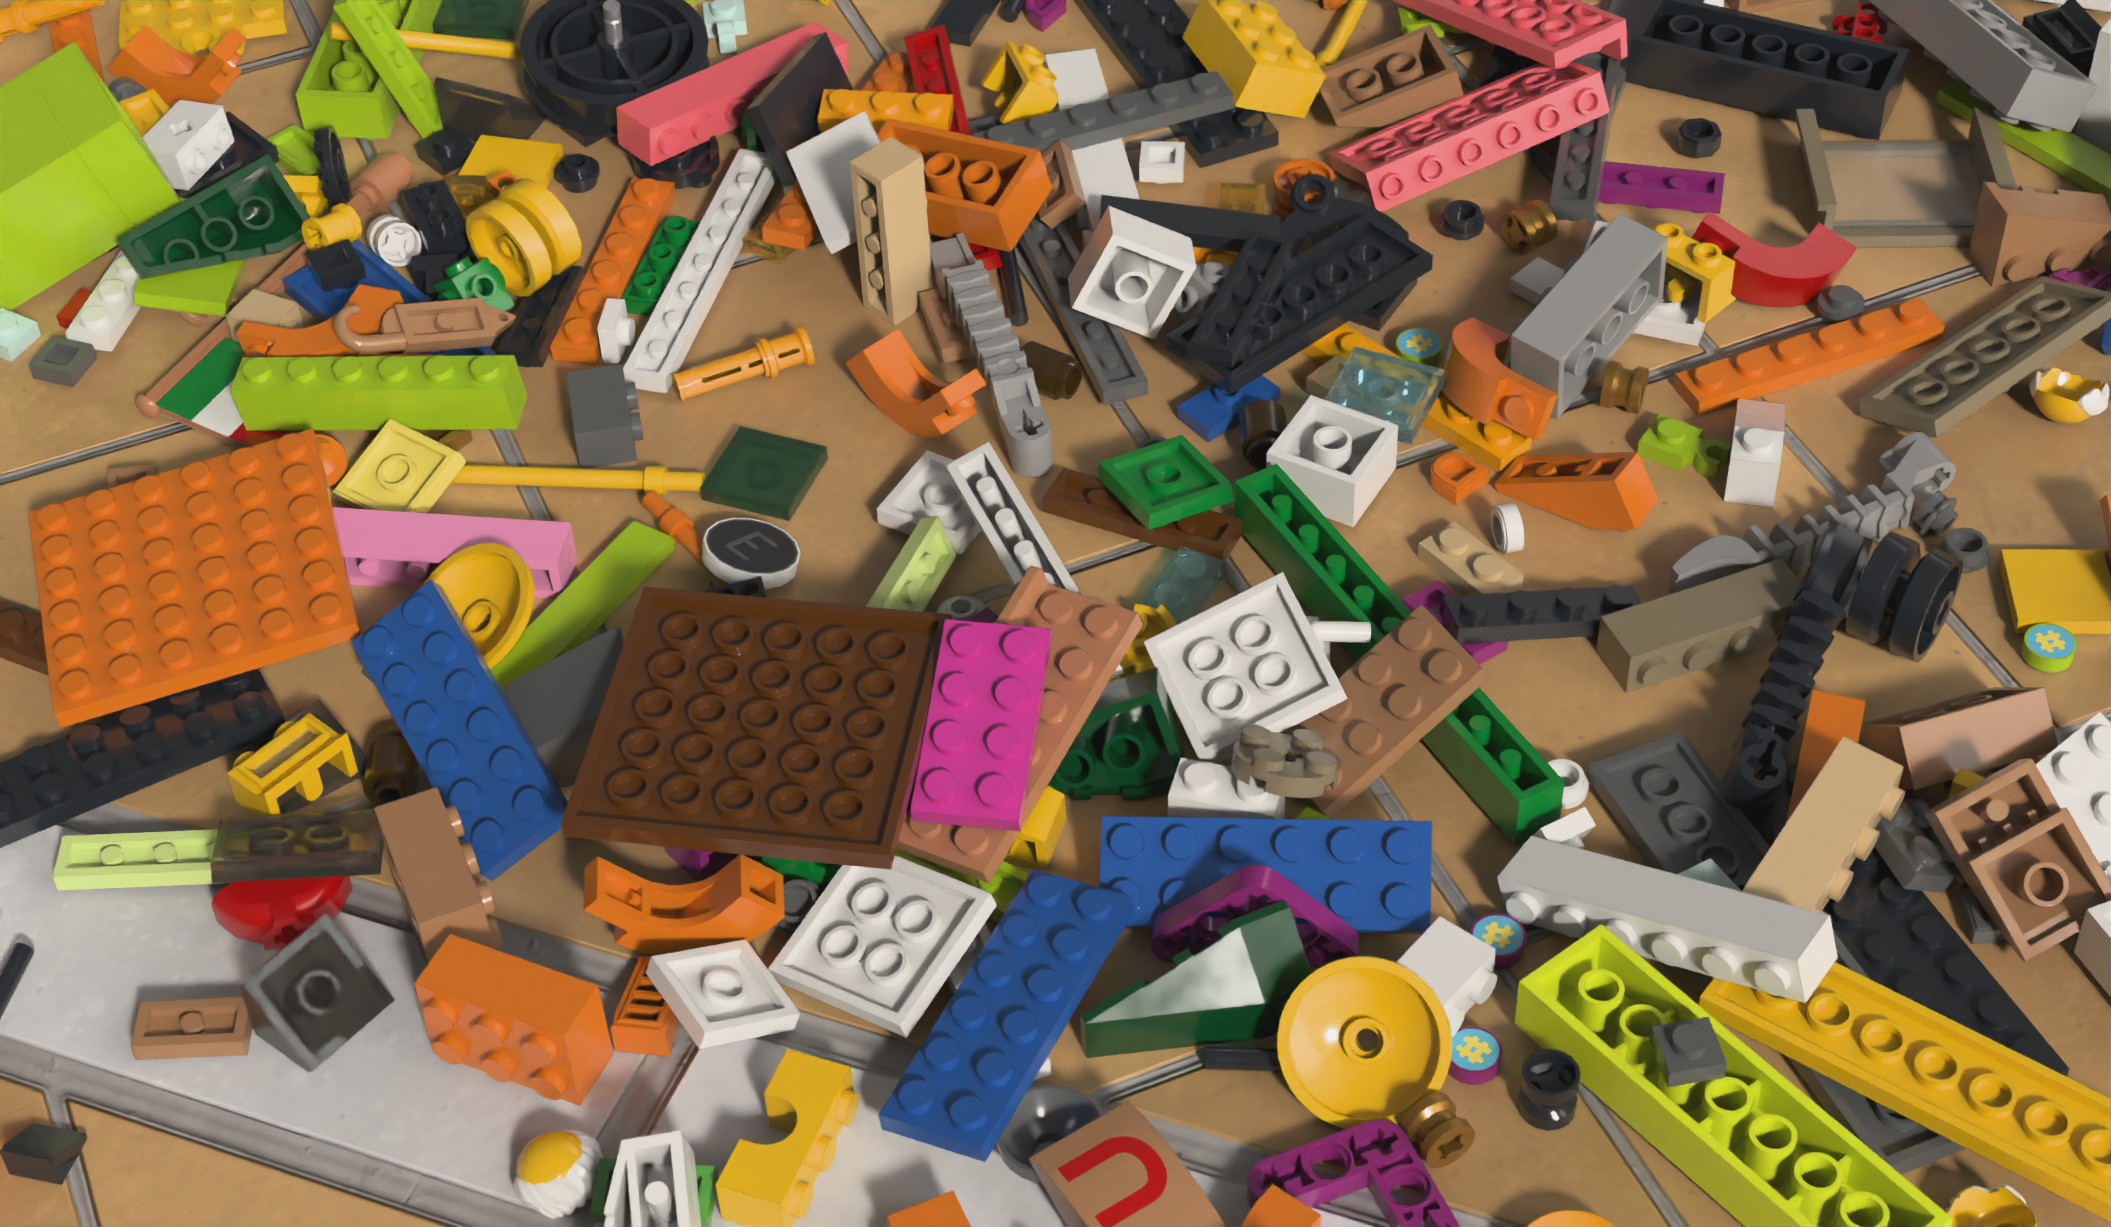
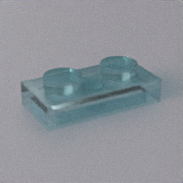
M1180 546L1138 604L1155 609L1162 604L1175 618L1178 625L1196 616L1225 577V561Z

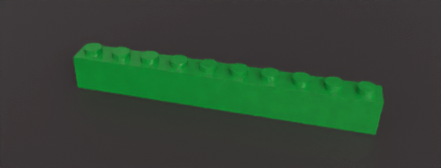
M1278 464L1235 481L1234 517L1242 519L1243 535L1277 574L1284 573L1292 591L1314 616H1318L1319 621L1370 622L1371 639L1369 643L1338 642L1355 663L1412 613ZM1480 688L1476 689L1422 738L1514 845L1529 839L1540 828L1560 819L1564 790L1563 779Z

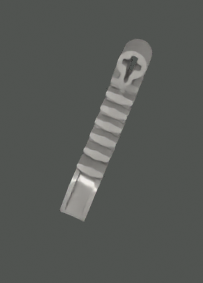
M963 232L956 234L955 238L934 243L930 240L933 276L944 299L949 298L950 313L952 317L956 318L958 326L963 327L965 339L970 340L971 353L973 356H977L979 372L984 373L985 386L988 391H992L993 407L1005 440L1011 467L1015 473L1024 477L1044 475L1054 465L1051 424L1040 401L1032 368L1027 366L1025 352L1019 349V339L1016 334L1012 333L1010 319L1005 318L1004 306L1001 301L998 302L996 288L990 284L989 273L987 269H984L982 260L975 259Z
M1912 433L1900 440L1894 449L1888 450L1879 458V464L1887 471L1880 490L1874 484L1867 486L1861 494L1859 501L1853 494L1845 496L1838 511L1831 504L1824 506L1816 521L1809 514L1803 515L1798 520L1794 531L1783 520L1775 524L1769 538L1757 525L1750 526L1745 532L1743 539L1730 535L1710 538L1691 549L1672 566L1668 595L1778 559H1782L1797 577L1802 569L1810 566L1824 530L1830 520L1870 539L1876 536L1882 539L1888 534L1889 530L1899 527L1901 530L1908 528L1913 503L1928 498L1936 491L1940 490L1942 492L1947 488L1956 475V466L1925 433Z

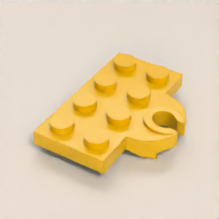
M120 1L119 47L122 50L144 25L148 26L172 47L191 55H196L197 51L209 49V53H211L233 27L247 39L286 34L287 1ZM246 40L236 51L240 56L245 50Z

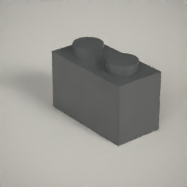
M618 364L566 372L580 468L585 469L637 461L635 441L644 440L640 413H630V410L639 409L635 381L625 383L623 365Z

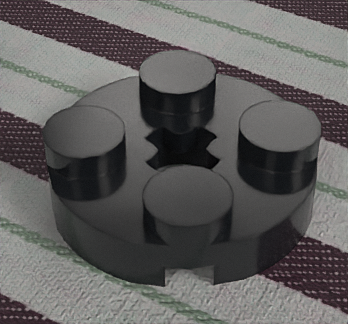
M713 135L710 137V140L677 154L681 156H672L652 166L632 154L635 172L641 179L650 178L658 181L674 182L675 189L688 187L704 188L712 182V175L720 165L718 140Z

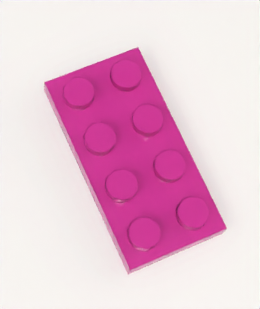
M945 619L910 809L913 821L1021 831L1052 644L1051 628Z

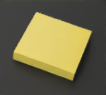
M389 419L336 486L333 493L339 501L355 509L428 513L465 465L466 461L461 453Z

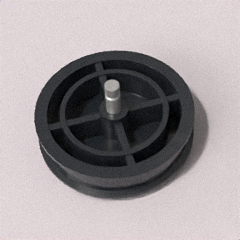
M549 0L530 17L521 36L520 51L525 66L524 85L527 95L540 113L566 129L593 136L618 137L616 107L710 67L707 56L709 42L706 25L698 12L685 0Z

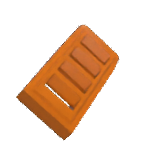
M640 956L611 1024L610 1031L614 1049L619 1052L670 1057L680 1021L659 992L645 991L646 987H656L646 974L651 957ZM641 1002L663 1004V1006L641 1005ZM637 1016L657 1018V1020L637 1019Z

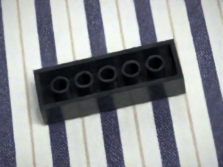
M1653 0L1631 39L1627 81L1642 84L1648 88L1668 90L1684 94L1690 98L1706 99L1723 103L1732 108H1744L1765 113L1774 118H1786L1796 121V109H1814L1818 128L1841 131L1858 138L1879 140L1902 91L1909 49L1694 0Z

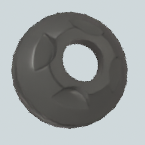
M1043 1085L1030 1088L997 1141L999 1153L1003 1162L1018 1176L1032 1182L1042 1183L1028 1160L1034 1155L1033 1151L1035 1148L1045 1142H1057L1099 1118L1100 1115L1095 1105L1076 1090L1057 1085Z

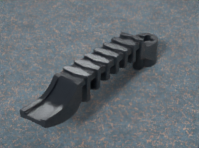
M1832 520L1827 524L1813 560L1793 598L1794 604L1785 617L1787 622L1776 639L1778 644L1768 658L1770 664L1759 680L1761 686L1750 702L1752 708L1742 722L1743 730L1732 747L1734 748V754L1722 780V790L1729 803L1740 810L1754 811L1760 809L1784 781L1787 773L1786 763L1788 754L1792 746L1789 740L1796 733L1799 726L1796 721L1807 706L1805 698L1811 692L1816 682L1813 680V677L1823 665L1824 659L1822 655L1835 637L1832 632L1846 613L1844 608L1860 580L1871 549L1872 539L1864 537ZM1756 763H1758V764H1759L1758 769H1757V771H1756L1755 776H1753V774H1754V768H1753V767L1756 765Z

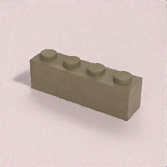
M1778 559L1601 616L1596 653L1625 693L1646 686H1655L1662 681L1692 671H1701L1710 665L1738 656L1749 655L1753 651L1778 643L1776 640L1777 636L1787 622L1785 620L1786 614L1794 604L1793 598L1801 582L1784 561Z

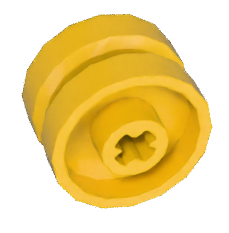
M528 178L518 179L502 190L496 200L486 201L473 210L466 219V234L477 259L488 257L491 264L498 267L503 274L505 289L519 297L532 295L546 285L551 275L561 274L581 257L582 243L579 233L566 208L542 184Z

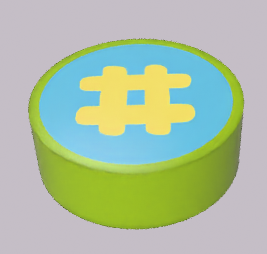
M1412 328L1405 330L1397 337L1395 354L1423 371L1429 370L1440 363L1443 342L1441 337L1432 330Z
M2040 623L2026 631L2021 654L2025 662L2037 670L2050 673L2060 672L2069 668L2073 663L2077 641L2068 629L2060 625Z

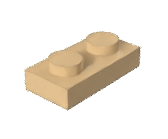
M1456 521L1418 543L1417 557L1464 595L1469 593H1506L1522 589L1523 574Z

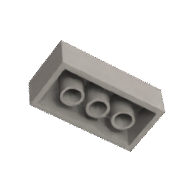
M1620 213L1607 228L1601 227L1596 232L1586 252L1580 258L1574 257L1569 262L1561 280L1553 288L1548 287L1543 291L1538 299L1536 308L1526 319L1520 318L1514 324L1509 334L1508 342L1511 343V359L1508 368L1558 394L1551 413V417L1556 420L1663 298L1668 237Z

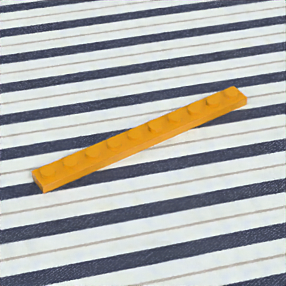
M1193 247L1196 265L1207 262H1225L1231 268L1236 259L1222 250ZM1343 324L1300 351L1321 365L1339 354L1409 396V410L1404 414L1406 417L1498 473L1508 468L1518 456H1523L1531 450L1532 439L1495 420L1483 424L1474 419L1449 400L1442 391L1437 378L1346 324Z

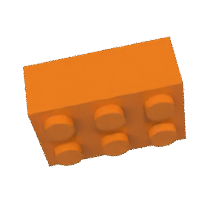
M449 934L414 983L433 1053L447 1063L453 1065L462 1063L484 1071L497 1081H512L534 1089L544 1098L550 1100L562 1099L580 1106L613 1056L600 990L597 984Z

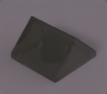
M440 77L435 78L434 89L443 129L452 126L471 141L477 142L480 135L528 140L547 119L538 111L533 103L515 96Z
M327 913L319 917L239 984L255 1034L308 1073L314 1071L395 1000Z

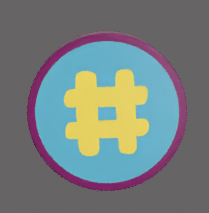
M1488 914L1480 917L1472 925L1470 934L1496 948L1494 969L1512 967L1522 959L1525 952L1526 932L1522 924L1515 918L1505 914Z
M1480 1027L1460 1028L1452 1037V1057L1448 1070L1450 1076L1461 1083L1469 1085L1484 1084L1497 1076L1502 1061V1045L1499 1039L1490 1031Z

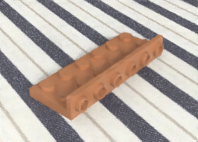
M1030 566L1022 580L1014 585L1008 603L996 622H994L995 624L1051 628L1052 633L1050 657L1022 827L1143 625L1138 612L1050 585L1042 569L1035 566ZM916 771L897 849L990 883L1020 831L913 821L910 809L917 776Z

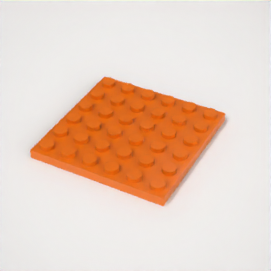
M313 428L287 434L275 440L240 448L234 452L203 461L192 462L183 467L156 475L145 476L139 480L105 490H97L88 495L57 504H50L28 512L53 713L60 728L356 639L362 634L319 442Z

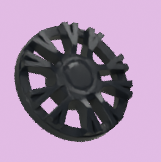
M332 125L323 126L314 130V152L320 161L321 168H317V171L319 173V180H323L322 190L325 198H328L329 207L332 208L339 203L346 204L349 201V181L344 154L337 132Z

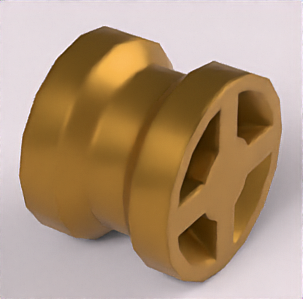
M1536 199L1525 204L1521 211L1513 210L1505 214L1501 219L1500 226L1507 245L1511 250L1520 255L1533 251L1537 243L1543 245L1554 240L1558 230L1557 222L1551 209L1544 202Z
M1610 360L1602 385L1600 406L1605 408H1612L1615 405L1624 406L1628 412L1639 414L1646 392L1649 369L1641 366L1633 370L1627 369L1620 362Z
M1435 1093L1422 1098L1406 1112L1401 1121V1129L1405 1132L1408 1139L1421 1145L1420 1155L1429 1167H1443L1456 1161L1466 1153L1475 1140L1476 1132L1466 1119L1457 1118L1456 1106L1445 1093Z

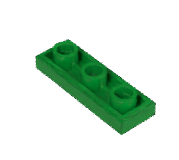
M682 216L663 218L620 298L625 299L627 313L651 317L701 221L688 220Z

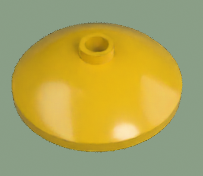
M480 543L464 548L450 556L431 573L424 584L433 580L443 588L491 670L514 649L521 639L531 616L535 591L531 569L518 553L502 544Z
M1352 956L1335 960L1318 968L1294 990L1285 1005L1279 1022L1277 1034L1278 1058L1285 1080L1294 1095L1309 1111L1320 1119L1344 1129L1378 1119L1388 1120L1401 1125L1406 1112L1415 1103L1424 1097L1438 1093L1441 1089L1451 1063L1452 1033L1447 1013L1439 997L1417 973L1389 959L1375 956ZM1360 1030H1373L1378 1036V1045L1372 1049L1362 1047L1358 1042Z

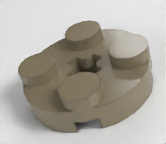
M1246 726L1241 729L1240 739L1234 744L1231 771L1240 781L1248 785L1250 776L1266 781L1264 791L1274 795L1292 798H1314L1324 795L1325 785L1329 784L1332 790L1337 787L1341 761L1332 750L1323 746L1325 737L1316 731L1298 729L1293 732V735L1272 733L1270 730L1260 726Z

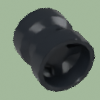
M1544 1049L1530 1054L1524 1061L1518 1108L1522 1118L1531 1126L1547 1131L1558 1130L1567 1126L1574 1118L1581 1072L1572 1056L1560 1050Z

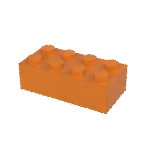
M890 118L887 119L877 134L880 142L891 136L923 156L929 234L955 238L956 234L963 232L968 243L1011 252L1052 190L1040 150Z

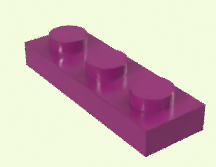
M1605 161L1599 201L1604 204H1629L1645 206L1650 209L1687 210L1697 214L1711 211L1712 213L1720 214L1725 173Z

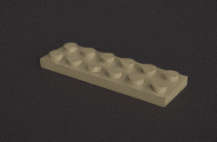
M2042 276L1858 399L1860 414L1863 417L1880 421L1888 426H1897L1914 432H1923L1928 437L1937 438L1944 435L1950 428L1969 415L1979 411L1982 406L1995 397L2008 391L2011 386L2030 373L2040 369L2043 364L2062 351L2069 349L2072 344L2091 331L2101 327L2104 322L2111 318V292Z

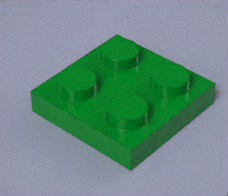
M1183 435L1098 463V478L1148 530L1165 526L1177 520L1233 502L1234 485Z

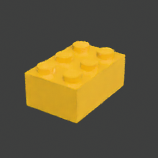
M1200 0L1182 37L1208 72L1217 71L1234 94L1233 105L1235 107L1304 119L1326 77V74L1314 61L1315 56L1306 50L1296 39V33L1280 19L1278 10L1266 2L1256 1L1255 4L1241 2L1240 0Z

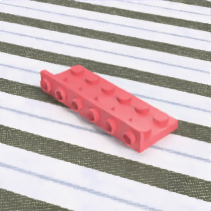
M1391 0L1404 7L1430 16L1433 20L1442 21L1454 26L1461 32L1473 34L1487 40L1490 44L1502 46L1514 51L1519 56L1538 61L1551 69L1564 68L1571 61L1587 53L1599 52L1616 60H1622L1628 56L1626 19L1579 0Z
M1571 61L1568 66L1559 69L1547 68L1539 62L1328 153L1332 169L1366 187L1372 207L1383 212L1606 115L1610 109L1599 71Z

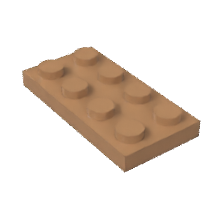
M1421 604L1338 678L1348 699L1280 733L1293 735V732L1298 729L1316 731L1325 737L1323 746L1332 750L1339 757L1341 766L1337 787L1332 790L1329 784L1325 785L1324 795L1311 798L1319 809L1332 819L1490 677Z

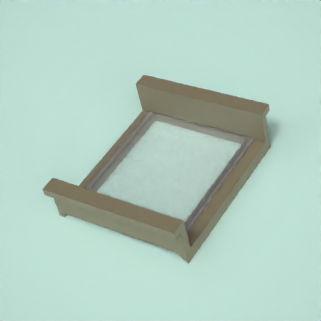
M1974 107L1968 140L1822 141L1814 109H1796L1795 118L1800 135L1799 151L1803 155L1818 223H1821L1857 248L1970 247L1983 182L1996 183L2002 189L2017 190L1992 107Z

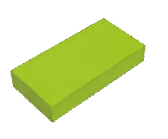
M293 124L267 139L277 147L279 162L276 164L291 175L319 176L317 168H321L314 152V136L304 131L298 125ZM345 159L346 168H347V172H348L349 170H348L347 162H346V159Z

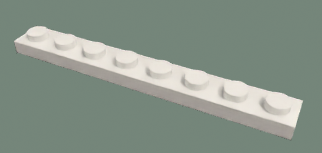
M739 149L623 367L625 383L635 381L636 389L661 393L668 392L673 382L671 374L674 372L678 373L778 177L766 152Z

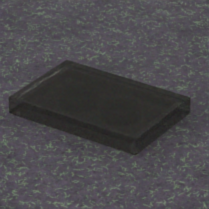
M356 810L220 818L210 865L212 883L381 874L384 843L375 811Z

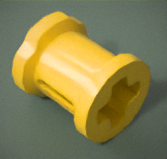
M344 203L335 205L329 214L319 219L311 217L305 220L301 227L303 239L311 251L346 239L353 242L359 239L363 233L358 214L351 206Z

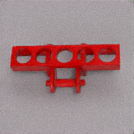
M1859 0L1856 16L1838 15L1832 21V28L1834 33L1884 44L1883 40L1877 37L1876 34L1878 25L1880 26L1879 34H1885L1888 29V22L1878 16L1880 9L1867 0ZM1870 9L1875 11V13L1868 14L1863 12V10Z

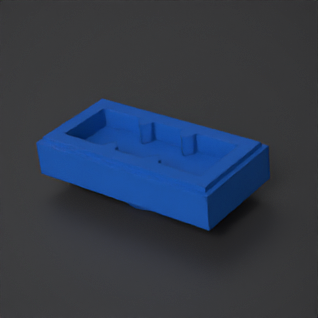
M1263 375L1231 395L1214 384L1178 405L1177 418L1209 442L1239 424V413L1248 403L1262 399L1278 402L1280 400V388Z

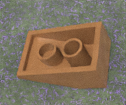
M1431 24L1321 69L1326 74V77L1319 92L1337 127H1390L1464 95L1457 70Z

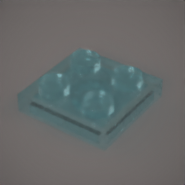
M1355 347L1324 400L1398 425L1397 441L1412 444L1444 385L1445 370Z

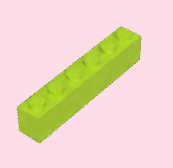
M514 355L243 357L230 388L247 431L308 430L312 428L314 430H381L389 419L410 429L518 430L528 397Z

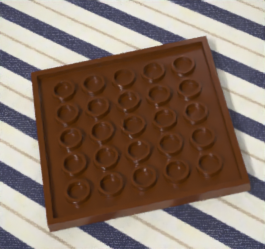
M644 587L561 821L564 837L891 870L920 759L945 619L952 620V615Z

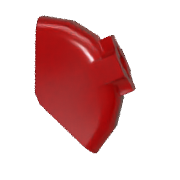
M275 858L267 860L218 891L213 897L212 909L218 924L236 938L263 944L265 950H278L284 956L307 951L308 943L312 939L319 937L318 930L322 929L342 911L352 891V884L346 868L336 862Z

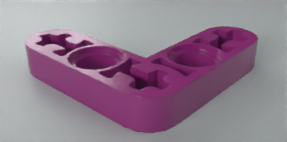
M1248 865L1158 915L1153 923L1151 949L1158 958L1170 963H1174L1172 958L1187 948L1194 956L1222 938L1217 930L1235 918L1284 899L1289 905L1293 917L1309 921L1296 924L1309 965L1317 970L1338 959L1359 956L1360 939L1358 932L1352 926L1276 870L1262 865ZM1217 911L1225 913L1229 917L1213 918L1204 913Z
M1388 1120L1368 1121L1263 1159L1254 1164L1248 1173L1247 1199L1251 1208L1267 1191L1268 1188L1264 1189V1184L1271 1182L1280 1189L1284 1188L1286 1193L1310 1208L1368 1187L1390 1227H1423L1421 1221L1426 1218V1227H1459L1456 1218L1407 1135L1399 1125ZM1378 1144L1383 1150L1390 1149V1154L1382 1155L1378 1149L1370 1150L1371 1145ZM1327 1159L1339 1163L1343 1168V1172L1334 1178H1321L1311 1170V1167L1316 1162ZM1360 1160V1166L1356 1167L1354 1162ZM1299 1171L1300 1176L1294 1178V1172ZM1409 1185L1417 1188L1423 1197L1416 1203L1402 1204L1394 1200L1390 1192L1398 1186Z

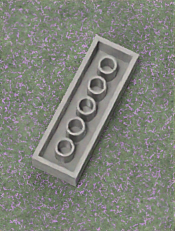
M1869 0L1880 9L1878 12L1879 17L1887 22L1899 25L1902 28L1900 34L1903 37L1924 46L1923 54L1945 64L1948 67L1946 73L1950 77L1971 86L1970 94L1983 102L1995 106L1994 114L2006 122L2018 124L2020 120H2023L2044 132H2050L2052 128L2071 132L2097 87L2093 81L1992 0Z

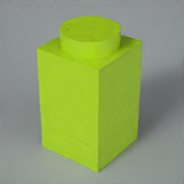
M75 41L0 86V309L4 308L11 311L117 246L116 239L181 203V200L140 132Z

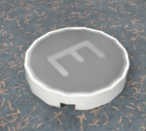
M729 518L717 521L706 530L702 542L703 563L716 577L729 584L761 576L765 590L783 586L795 577L801 555L797 541L785 530L769 522L753 518Z

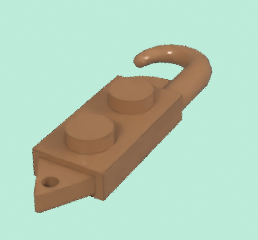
M483 297L398 304L394 308L388 309L384 314L380 327L381 334L359 335L351 331L347 324L350 316L360 312V306L355 304L346 306L337 313L334 319V331L338 339L347 348L355 352L371 354L403 351V354L491 346L495 337L513 324L516 316L485 304Z

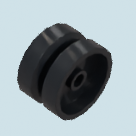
M1890 531L1875 548L1863 570L1849 607L1846 633L1874 645L1888 635L1890 652L1914 662H1919L1935 642L1948 616L1959 587L1963 560L1935 548L1921 558L1919 542Z

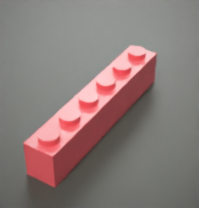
M813 22L616 107L618 144L652 166L710 140V137L713 135L717 137L742 126L743 114L753 102L754 96L761 94L814 35L827 33L848 77V41L817 22Z

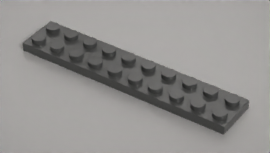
M1682 731L1588 764V781L1651 868L1679 874L1711 858L1742 891L1770 849L1743 811L1734 807L1725 798L1721 782ZM1833 931L1838 957L1835 962L1869 978ZM1788 1057L1829 1115L1898 1173L1904 1174L1967 1149Z

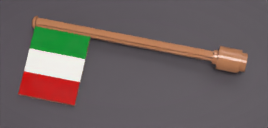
M394 151L378 155L351 181L352 198L345 205L351 206L359 217L366 211L376 214L383 213L402 195L401 191L407 190L410 187L411 179L414 176L412 165L403 155ZM306 243L302 244L256 289L278 296L285 289L282 279L308 266L305 254L312 251ZM227 317L144 395H137L135 399L137 409L144 416L153 418L160 413L239 449L275 440L298 431L246 430L230 392L241 360L245 355L240 343L232 340Z

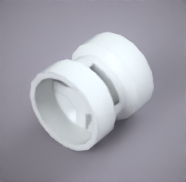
M395 215L377 217L371 222L367 230L366 240L369 248L382 260L393 266L411 264L412 256H418L421 251L422 241L417 230Z

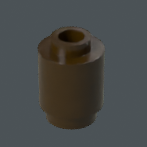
M1030 341L1023 347H1019L1020 351H1024L1026 354L1028 368H1032L1034 372V379L1039 394L1054 400L1060 398L1070 399L1074 396L1080 386L1083 369L1080 364L1075 363L1072 356L1035 341Z
M1262 399L1248 403L1242 408L1238 417L1242 454L1251 466L1259 470L1266 468V453L1287 427L1284 408L1275 401Z
M392 730L381 733L368 748L363 790L366 797L379 806L414 795L417 792L420 764L401 731Z

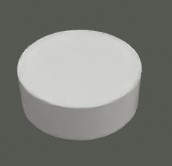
M1510 502L1495 505L1491 510L1490 523L1497 549L1503 554L1522 551L1524 547V528L1516 504Z

